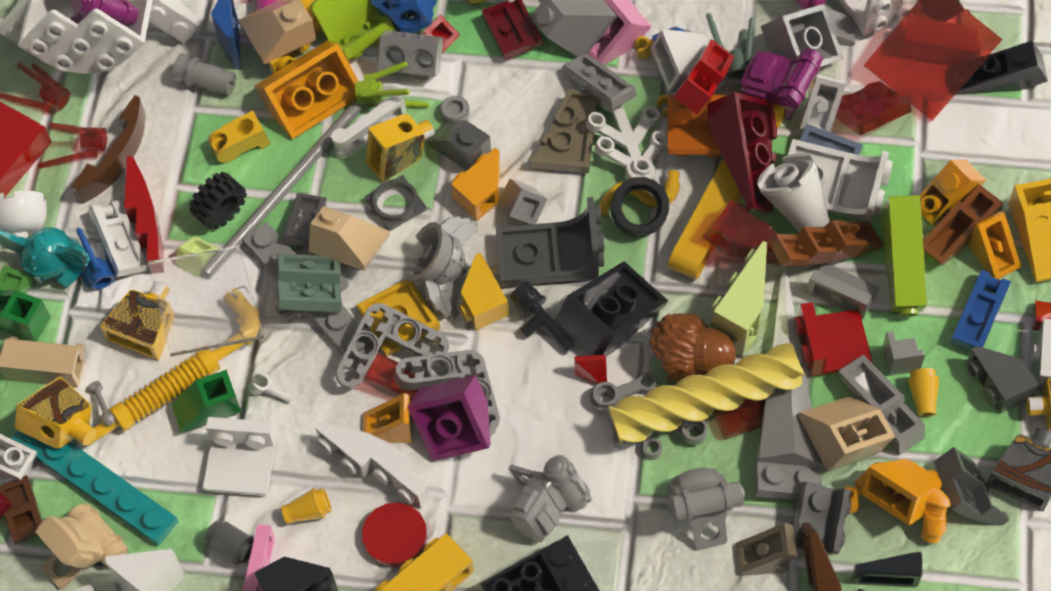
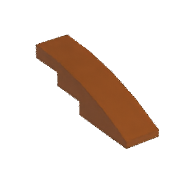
M831 220L824 228L803 227L797 234H775L768 241L782 267L829 263L860 256L884 247L875 229L868 221Z

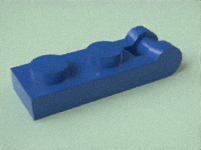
M981 270L950 343L970 351L976 346H984L1010 286V280L993 278L989 272ZM984 288L993 290L996 293L993 294L984 290Z

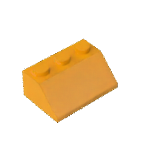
M325 41L255 84L254 87L270 114L288 136L294 139L355 101V84L358 79L339 44Z

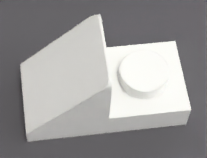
M821 75L815 76L808 89V100L800 122V130H804L806 124L828 132L831 131L846 86L845 81Z

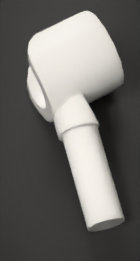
M263 372L253 376L254 379L261 382L262 387L256 383L248 385V390L255 395L265 391L287 403H290L293 396L272 385L270 377Z

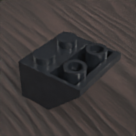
M285 556L254 572L262 591H338L334 575L329 567Z

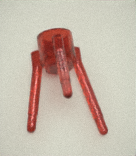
M18 63L17 67L42 85L39 92L42 102L0 93L1 99L40 108L48 113H51L53 109L57 111L64 109L71 96L67 88L60 85L35 63L31 64V67L37 73L22 63Z
M49 123L51 129L80 134L81 148H86L87 151L41 162L38 164V168L51 167L84 158H98V151H106L107 148L106 128Z

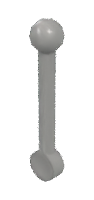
M94 381L89 385V389L92 394L96 395L104 415L102 418L103 423L110 426L114 424L115 417L109 413L101 393L103 390L101 382Z

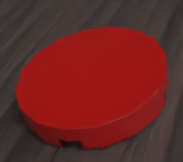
M400 502L386 503L374 509L366 518L362 528V541L368 554L378 564L387 567H401L406 561L414 560L422 554L427 543V527L422 515L412 506Z

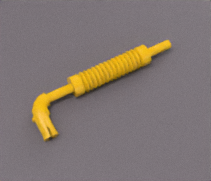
M232 290L236 297L235 300L228 293L224 298V303L238 318L236 322L241 327L238 330L239 334L213 351H210L206 346L195 352V357L193 355L189 356V359L186 358L184 363L180 362L179 366L175 365L174 369H169V373L166 371L164 376L160 375L159 379L155 378L154 383L149 382V386L144 385V389L140 388L139 393L135 391L133 392L134 396L129 395V399L124 398L123 402H118L110 407L109 410L115 417L114 424L107 426L102 422L95 426L96 436L88 445H91L118 426L124 432L136 425L135 421L141 422V418L145 419L146 415L150 416L151 411L156 412V408L161 409V405L165 406L166 401L170 403L171 398L176 399V395L180 396L182 394L181 391L184 392L195 380L219 371L221 368L218 361L245 344L249 346L256 339L260 331L259 311L249 304L240 290Z

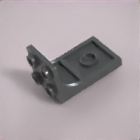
M587 197V207L582 214L567 221L496 227L500 287L521 285L526 281L530 284L589 280L599 277V267H604V237L600 226V206H594L593 197Z

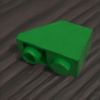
M227 369L195 380L171 404L181 434L206 425L208 417L227 418L242 412Z

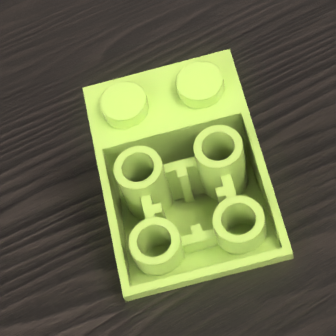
M765 241L761 243L757 250L752 249L748 253L742 272H736L732 276L727 287L729 289L724 297L720 295L711 308V312L714 314L709 326L723 331L731 337L735 344L736 355L742 358L754 343L760 331L764 305L767 242Z

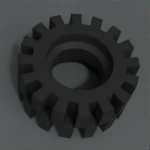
M220 172V175L218 173L213 174L212 179L207 178L205 180L206 184L198 187L199 192H194L192 196L194 200H191L189 204L191 206L189 208L191 214L209 230L213 228L215 230L219 229L220 225L224 227L227 225L228 219L232 221L235 218L233 215L235 212H240L239 206L244 205V198L247 197L246 189L225 172Z

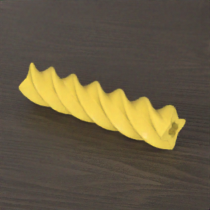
M781 344L770 349L766 354L748 355L740 359L735 365L723 364L712 368L705 375L687 376L679 380L674 386L662 385L655 387L643 397H625L613 407L608 406L609 416L620 445L624 441L632 443L646 440L654 430L670 432L677 429L684 420L694 422L705 420L715 409L732 411L738 408L746 398L756 401L764 400L776 388L793 390L803 383L802 376H804V372L797 359L793 344Z

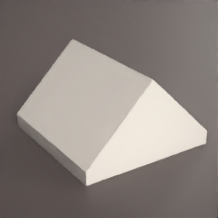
M173 549L105 556L106 565L118 585L125 591H173L184 579V570Z

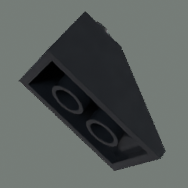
M623 261L567 295L555 321L592 355H606L607 357L628 341L666 306L669 300Z

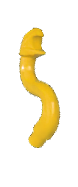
M669 170L667 172V181L664 182V190L669 198V204L677 198L680 190L679 171ZM623 182L613 185L604 194L600 202L601 216H609L608 211L611 210L610 204L614 193ZM638 189L628 193L636 196L645 205L658 207L655 197L646 190Z

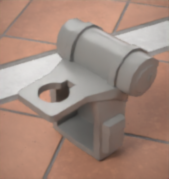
M556 455L550 458L544 466V472L532 471L512 464L509 467V471L516 481L525 486L509 513V517L517 530L525 538L542 543L547 535L557 526L559 522L558 517L566 507L571 511H579L585 508L592 500L591 492L578 475L574 464L563 455Z
M710 468L691 469L671 478L670 485L667 487L670 499L669 511L677 521L686 520L691 525L695 548L701 550L726 544L725 520L727 512L742 506L745 492L738 481L727 483L723 474H719L716 469ZM707 522H711L713 526L718 528L717 535L711 539L701 537V532Z

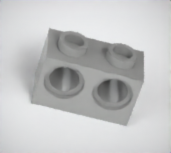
M386 30L380 35L378 70L407 62V67L391 73L389 76L399 77L406 73L414 74L415 79L431 80L441 70L443 37ZM391 48L400 50L402 53L401 61H396L391 57ZM419 52L428 53L431 57V64H423L419 60Z

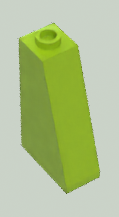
M920 195L889 196L882 206L880 218L891 312H900L901 317L918 316L919 312L927 307Z

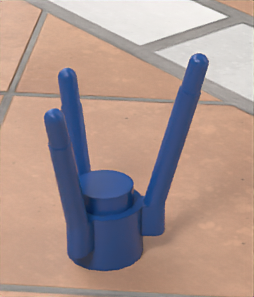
M77 228L76 232L85 252L89 254L88 257H90L86 270H82L79 276L83 279L86 287L92 286L95 290L108 287L114 282L116 274L104 245L106 261H103L100 257H95L83 230Z

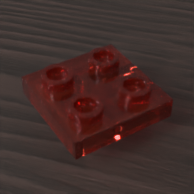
M881 81L869 83L863 89L852 94L843 95L835 118L861 136L912 112V107L908 99Z

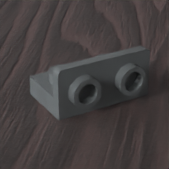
M808 481L801 482L793 522L797 549L804 550L801 525L802 523L809 522L818 533L827 555L839 554L845 542V532L843 531L845 519L851 509L849 489H832Z

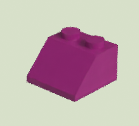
M476 374L420 388L407 406L432 461L488 449L491 445L488 401Z

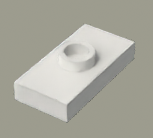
M1043 319L1038 331L1037 344H1033L1031 351V362L1036 363L1035 380L1039 384L1038 390H1042L1046 380L1051 378V319Z

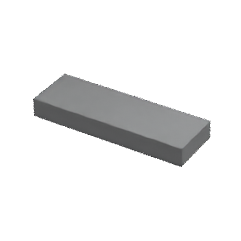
M587 53L562 66L564 75L612 110L637 96L634 86Z

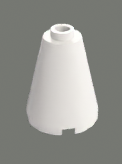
M808 153L787 155L782 158L784 163L776 168L772 163L760 174L757 181L760 192L798 232L803 227L824 228L830 222L817 165L811 155Z

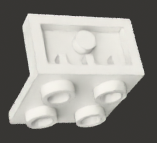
M208 417L206 430L211 444L203 483L204 490L206 492L266 496L277 439L272 422Z

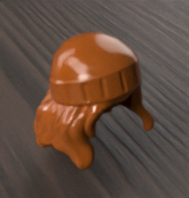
M667 314L662 317L661 321L656 322L657 327L651 329L653 336L650 338L649 344L656 358L662 363V370L668 373L669 376L666 377V380L669 383L678 382L690 375H705L709 370L719 365L735 364L736 348L732 338L723 331L709 328L703 319L696 314Z

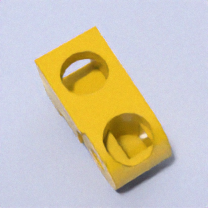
M253 110L223 125L208 138V143L217 160L222 163L233 161L240 154L259 146L262 149L271 145Z

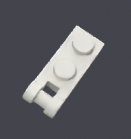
M401 96L386 98L368 114L359 116L348 128L334 130L332 142L335 155L340 159L350 157L367 145L368 128L402 114H407L405 100Z
M114 200L105 206L100 204L90 205L89 215L91 221L96 225L116 276L121 277L146 271L147 261L122 202Z

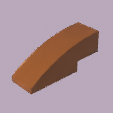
M979 184L962 203L959 201L923 240L924 252L943 266L968 246L975 224L1002 211L1003 202Z

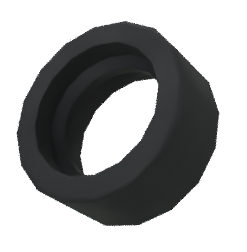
M633 177L624 181L616 189L610 204L611 217L615 225L625 234L634 237L648 236L656 232L666 221L669 212V198L664 188L655 180L647 177ZM638 189L650 192L655 197L658 211L653 220L641 225L631 223L622 212L624 197L629 192Z

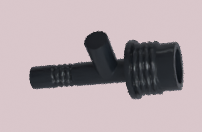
M526 281L511 293L510 299L521 312V316L523 318H527L530 315L534 316L520 328L527 338L543 326L566 354L575 348V344L542 307L547 298L545 295H541L537 288H534Z

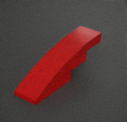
M127 156L124 209L130 223H136L135 235L141 249L147 248L146 261L152 275L164 274V250L159 219L145 179L134 157Z

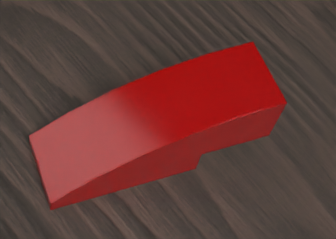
M711 39L684 77L673 97L697 115L712 98L717 86L724 79L734 56Z

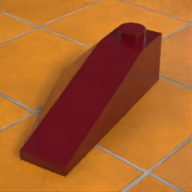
M733 92L708 103V122L711 133L748 210L766 214L772 213L773 205L760 192L757 181L760 174L769 165L776 163V154L772 151V140L777 139V124L773 101Z

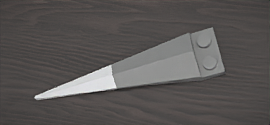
M785 268L780 275L772 348L777 345L792 343L804 376H802L803 383L793 390L776 388L764 401L754 466L755 496L798 500L801 482L808 481L822 485V460L797 416L800 412L811 409L812 405L801 354L800 339L794 325L795 312L788 274Z

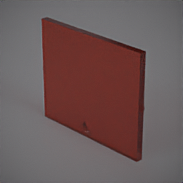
M919 0L866 61L864 67L894 90L897 96L904 98L929 120L933 121L1003 39L974 17L968 9H964L954 0Z

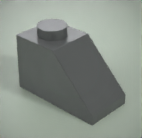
M467 120L445 121L435 131V135L427 140L429 146L466 171L475 164L482 154H488L491 151L490 136Z

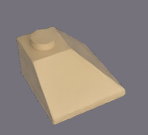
M278 0L238 19L240 27L264 65L316 40L312 18L300 0Z
M323 206L310 223L308 252L365 271L389 237L390 231Z

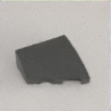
M953 447L934 461L946 496L950 500L952 510L967 518L989 524L1004 525L1009 521L1006 512H1002L992 505L989 497L994 495V493L983 479L980 470L971 458Z

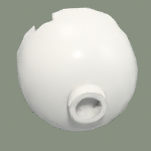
M14 191V196L4 198V193H0L1 231L27 238L44 226L47 217L46 196L44 197L43 193Z

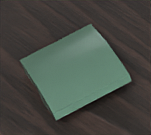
M278 253V310L341 313L340 262L319 255Z

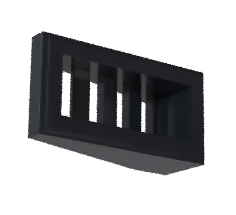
M922 552L855 564L851 575V583L917 587L923 575Z

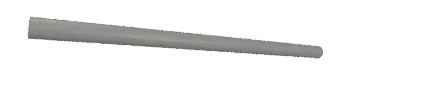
M353 102L203 269L202 274L206 278L211 280L244 243L243 238L255 231L333 143V131L338 128L345 129L361 112L362 107L358 103Z

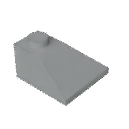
M543 0L531 16V19L547 38L576 57L584 53L588 54L617 18V15L604 0Z

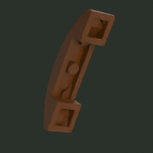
M134 95L119 118L124 130L98 168L87 163L71 186L78 202L84 204L109 188L126 170L127 156H135L145 129V110L139 96Z

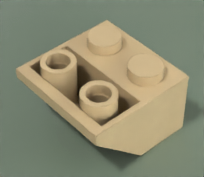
M851 396L802 411L797 415L827 471L876 455L895 438L892 429L879 408Z

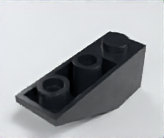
M1033 40L947 68L953 95L1021 91L1048 82L1044 58Z

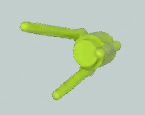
M402 62L376 73L364 74V80L357 81L355 84V94L360 105L369 104L370 106H375L384 100L383 97L409 95V89L383 90L381 81L376 82V79L407 67L408 63ZM405 100L406 107L428 108L430 106L428 102Z

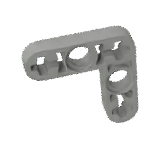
M373 304L362 317L335 373L336 380L344 388L351 389L359 386L364 380L384 338L418 356L433 355L429 353L430 347L424 343H421L419 348L414 346L420 338L421 331L427 333L423 337L424 340L432 342L434 339H438L440 341L438 346L442 348V352L436 351L434 354L447 353L449 341L442 333L385 304ZM380 310L384 312L383 318L387 321L386 324L381 322L377 326L374 333L381 334L377 338L372 332L363 331L362 328L365 326L369 330L374 321L370 314H376ZM409 324L414 328L415 336L412 340L404 341L399 337L398 327L400 325ZM361 337L369 338L373 343L372 352L366 355L360 354L356 349V341ZM351 353L356 359L366 361L367 363L365 366L362 363L358 364L355 370V374L359 376L358 380L353 378L350 382L344 380L346 374L342 372V369H349L354 361V359L348 358Z
M464 350L409 357L398 362L394 372V381L397 386L404 390H417L471 376L469 367L464 366V364L469 362L470 366H475L473 375L476 374L488 401L490 437L495 434L500 423V416L485 361L478 352ZM441 364L447 369L448 373L444 376L435 375L431 370V366ZM405 369L409 370L410 374H414L413 379H410L407 374H403Z

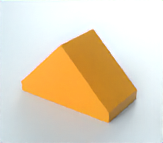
M1000 211L975 224L968 246L986 271L990 273L991 277L1000 279L1022 267L1004 212Z
M403 393L364 412L363 432L376 436L388 443H412V416L407 407L410 403L409 395Z

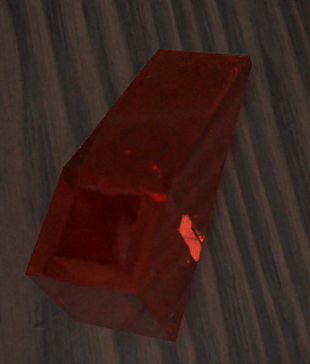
M732 199L719 210L702 236L724 254L746 259L752 249L757 250L761 243L765 241L767 242L766 263L781 265L768 242L778 233L774 231L770 224L760 221L749 213L744 205L736 203Z

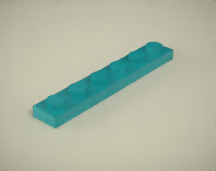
M17 431L12 436V440L37 451L36 460L156 546H159L178 524L179 521L175 515L72 442H69L62 448L55 449L20 431Z

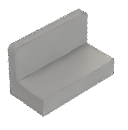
M822 263L820 269H815L812 273L807 293L844 311L857 310L860 312L861 318L864 319L879 288L828 263Z

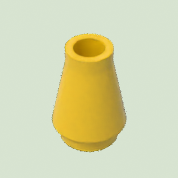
M921 368L912 370L910 378L907 380L918 417L937 415L936 404L940 378L936 376L935 369Z
M314 487L290 503L281 506V511L285 522L291 524L293 522L325 518L326 514L332 512V507L326 490L324 488L317 490Z

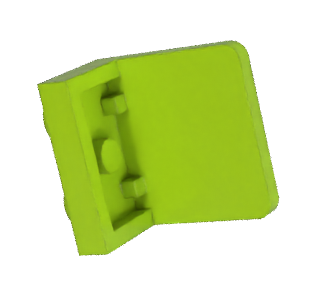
M315 0L310 6L327 41L338 43L347 60L358 58L364 53V49L372 44L380 43V35L386 30H395L390 19L377 14L371 0Z

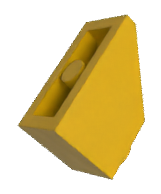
M481 253L476 254L461 290L462 304L459 305V310L464 321H471L474 329L479 330L509 316L508 301Z

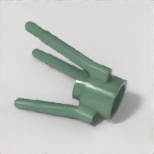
M707 13L706 18L713 39L723 47L711 13ZM754 18L749 19L748 30L742 29L741 49H734L729 52L734 56L728 69V76L730 78H743L752 60Z

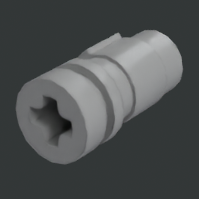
M180 53L173 66L172 80L189 86H194L195 84L201 88L229 96L236 83V74L224 68L203 63L200 58H193L191 55Z

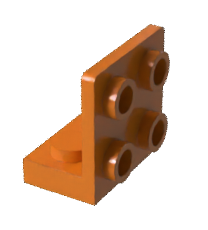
M668 94L667 153L679 157H687L689 155L718 157L722 155L711 133L707 104L696 115L674 98V94ZM713 95L708 103L726 95Z

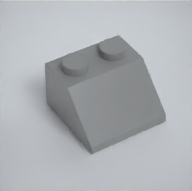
M825 4L781 16L760 26L770 53L784 56L789 60H795L802 50L813 49L822 55L823 61L820 67L844 59Z

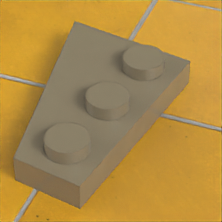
M569 89L554 116L552 125L548 132H545L538 151L529 162L530 168L579 173L590 172L594 133L586 128V121L591 113L597 112L598 99L586 90Z

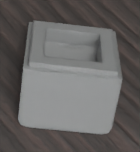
M827 9L838 44L855 45V22L853 19L834 10Z

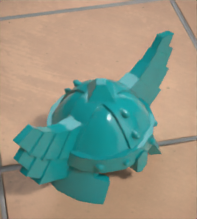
M46 227L35 231L27 238L18 237L0 230V243L7 246L8 249L19 253L20 266L36 282L43 283L45 279L56 277L59 283L64 287H68L78 278L83 267H86L90 261L89 254L84 252L81 244L76 239L67 236L65 231L58 228Z

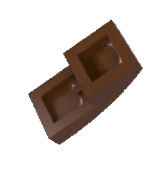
M25 475L21 481L12 480L0 485V492L12 504L4 513L14 544L38 536L36 530L43 521L29 477Z

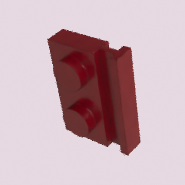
M507 0L481 10L482 18L504 61L529 52L535 46H543V39L522 0H514L512 2Z

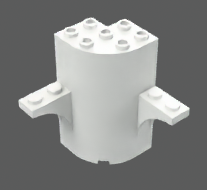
M18 0L11 12L0 23V34L59 71L91 74L112 70L134 54L145 43L148 22H151L184 44L201 28L202 20L194 15L180 0H125L131 2V5L135 6L139 12L137 21L130 27L122 25L99 9H93L77 24L70 20L75 13L70 0Z

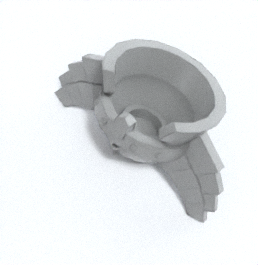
M460 216L453 219L450 217L446 218L440 225L437 222H430L416 234V239L423 247L428 243L430 247L424 258L421 257L415 261L416 266L422 268L421 274L418 271L408 272L405 277L408 281L423 282L426 300L430 301L434 311L438 310L444 318L449 316L452 321L459 314L454 302L453 281L465 275L467 272L465 266L468 265L462 246L472 234L477 233V223L471 224L469 218L461 219Z

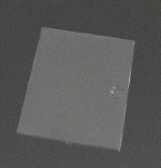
M239 245L148 262L170 357L264 339Z

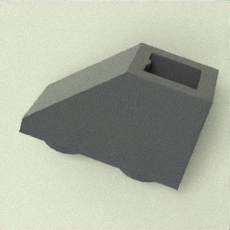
M979 346L971 349L967 360V369L972 378L978 379L984 388L986 400L990 405H995L1000 414L1026 402L1027 397H1034L1039 384L1021 358Z

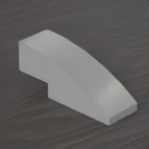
M862 355L838 371L840 378L853 398L881 410L895 435V438L889 445L899 455L925 439V424L904 404V395L865 355Z

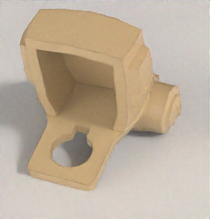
M88 503L74 507L70 510L67 517H46L36 530L37 535L53 552L42 565V569L60 589H64L83 569L97 562H101L108 567L105 563V556L127 554L129 550L123 543V538L115 534L99 516L100 512L92 508ZM58 560L70 566V570L65 576H59L55 571V565Z

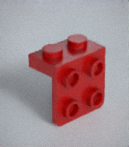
M813 302L800 304L799 315L794 317V325L797 335H801L802 359L804 363H808L811 377L838 373L839 370L862 355H865L872 363V356L859 311L848 310L816 315Z

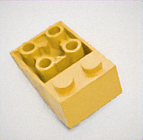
M1050 178L1014 185L1008 203L1036 283L1051 280Z

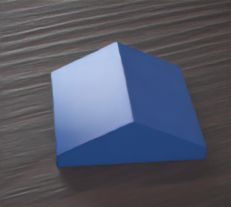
M218 0L211 12L218 42L235 70L241 69L240 31L234 0Z

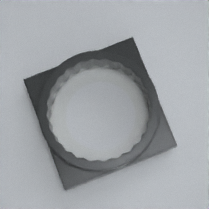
M404 175L381 183L375 191L365 196V200L388 231L395 229L427 210V206L418 196L416 189L407 181ZM399 194L409 200L410 208L401 215H389L384 212L383 203L389 196Z

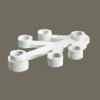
M599 100L600 106L605 111L612 112L618 130L607 125L605 117L601 113H591L586 121V128L593 133H599L603 136L597 140L594 148L595 152L599 156L607 157L624 167L628 180L633 177L653 179L655 167L652 162L658 153L666 148L668 134L661 130L653 132L649 140L650 146L643 156L638 145L650 127L656 125L660 117L659 111L652 106L645 107L640 116V122L632 131L623 104L612 110ZM614 143L625 148L628 156L614 149Z

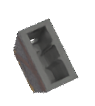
M1036 428L1031 439L1024 435H1017L992 469L987 484L1001 493L1044 512L1051 498V448L1049 447L1051 444V432L1043 428Z

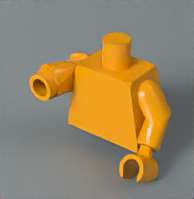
M909 459L876 462L869 466L854 482L856 485L854 488L845 487V489L850 490L851 509L849 513H854L860 508L859 496L863 495L907 525H911L923 517L920 536L926 542L938 543L946 532V508L950 507L951 503L945 493L940 490L942 482L938 472L933 469L925 470Z

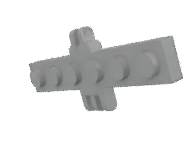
M268 222L243 238L244 245L276 281L277 254H296L288 244L283 243V239ZM345 278L340 280L341 292L349 285ZM278 305L275 308L280 315L284 314L283 319L287 323L292 322L297 317L300 320L309 317L342 355H344L359 325L357 320L343 305L341 306V313L278 310ZM361 337L356 341V349L360 354L366 355L372 352L373 343L369 338ZM351 353L348 356L349 359H354L352 366L355 369L359 363L363 364L366 362L356 359Z

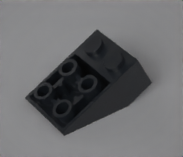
M568 535L480 583L484 591H600Z

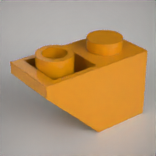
M496 147L488 154H482L471 168L466 172H460L451 183L453 200L476 221L493 209L499 202L501 164L500 151Z
M950 160L920 194L921 215L931 225H936L959 201L962 203L979 184L982 186L986 179L967 160Z

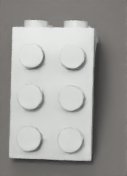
M838 0L864 36L873 31L879 32L897 20L907 19L914 13L916 0Z
M792 139L788 155L808 153L816 162L827 212L871 223L874 214L880 215L885 191L880 189L882 185L888 186L893 161L888 160L889 152L883 151L881 156H862Z

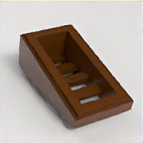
M809 522L802 523L801 531L809 586L813 591H842L841 584L818 533Z

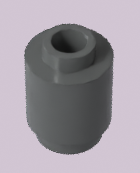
M217 520L207 530L204 542L208 544L209 550L230 563L239 565L241 562L246 563L250 559L254 539L231 523Z

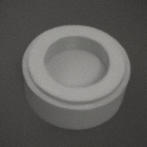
M450 96L444 99L440 105L442 120L444 122L468 120L470 108L467 100L460 96Z

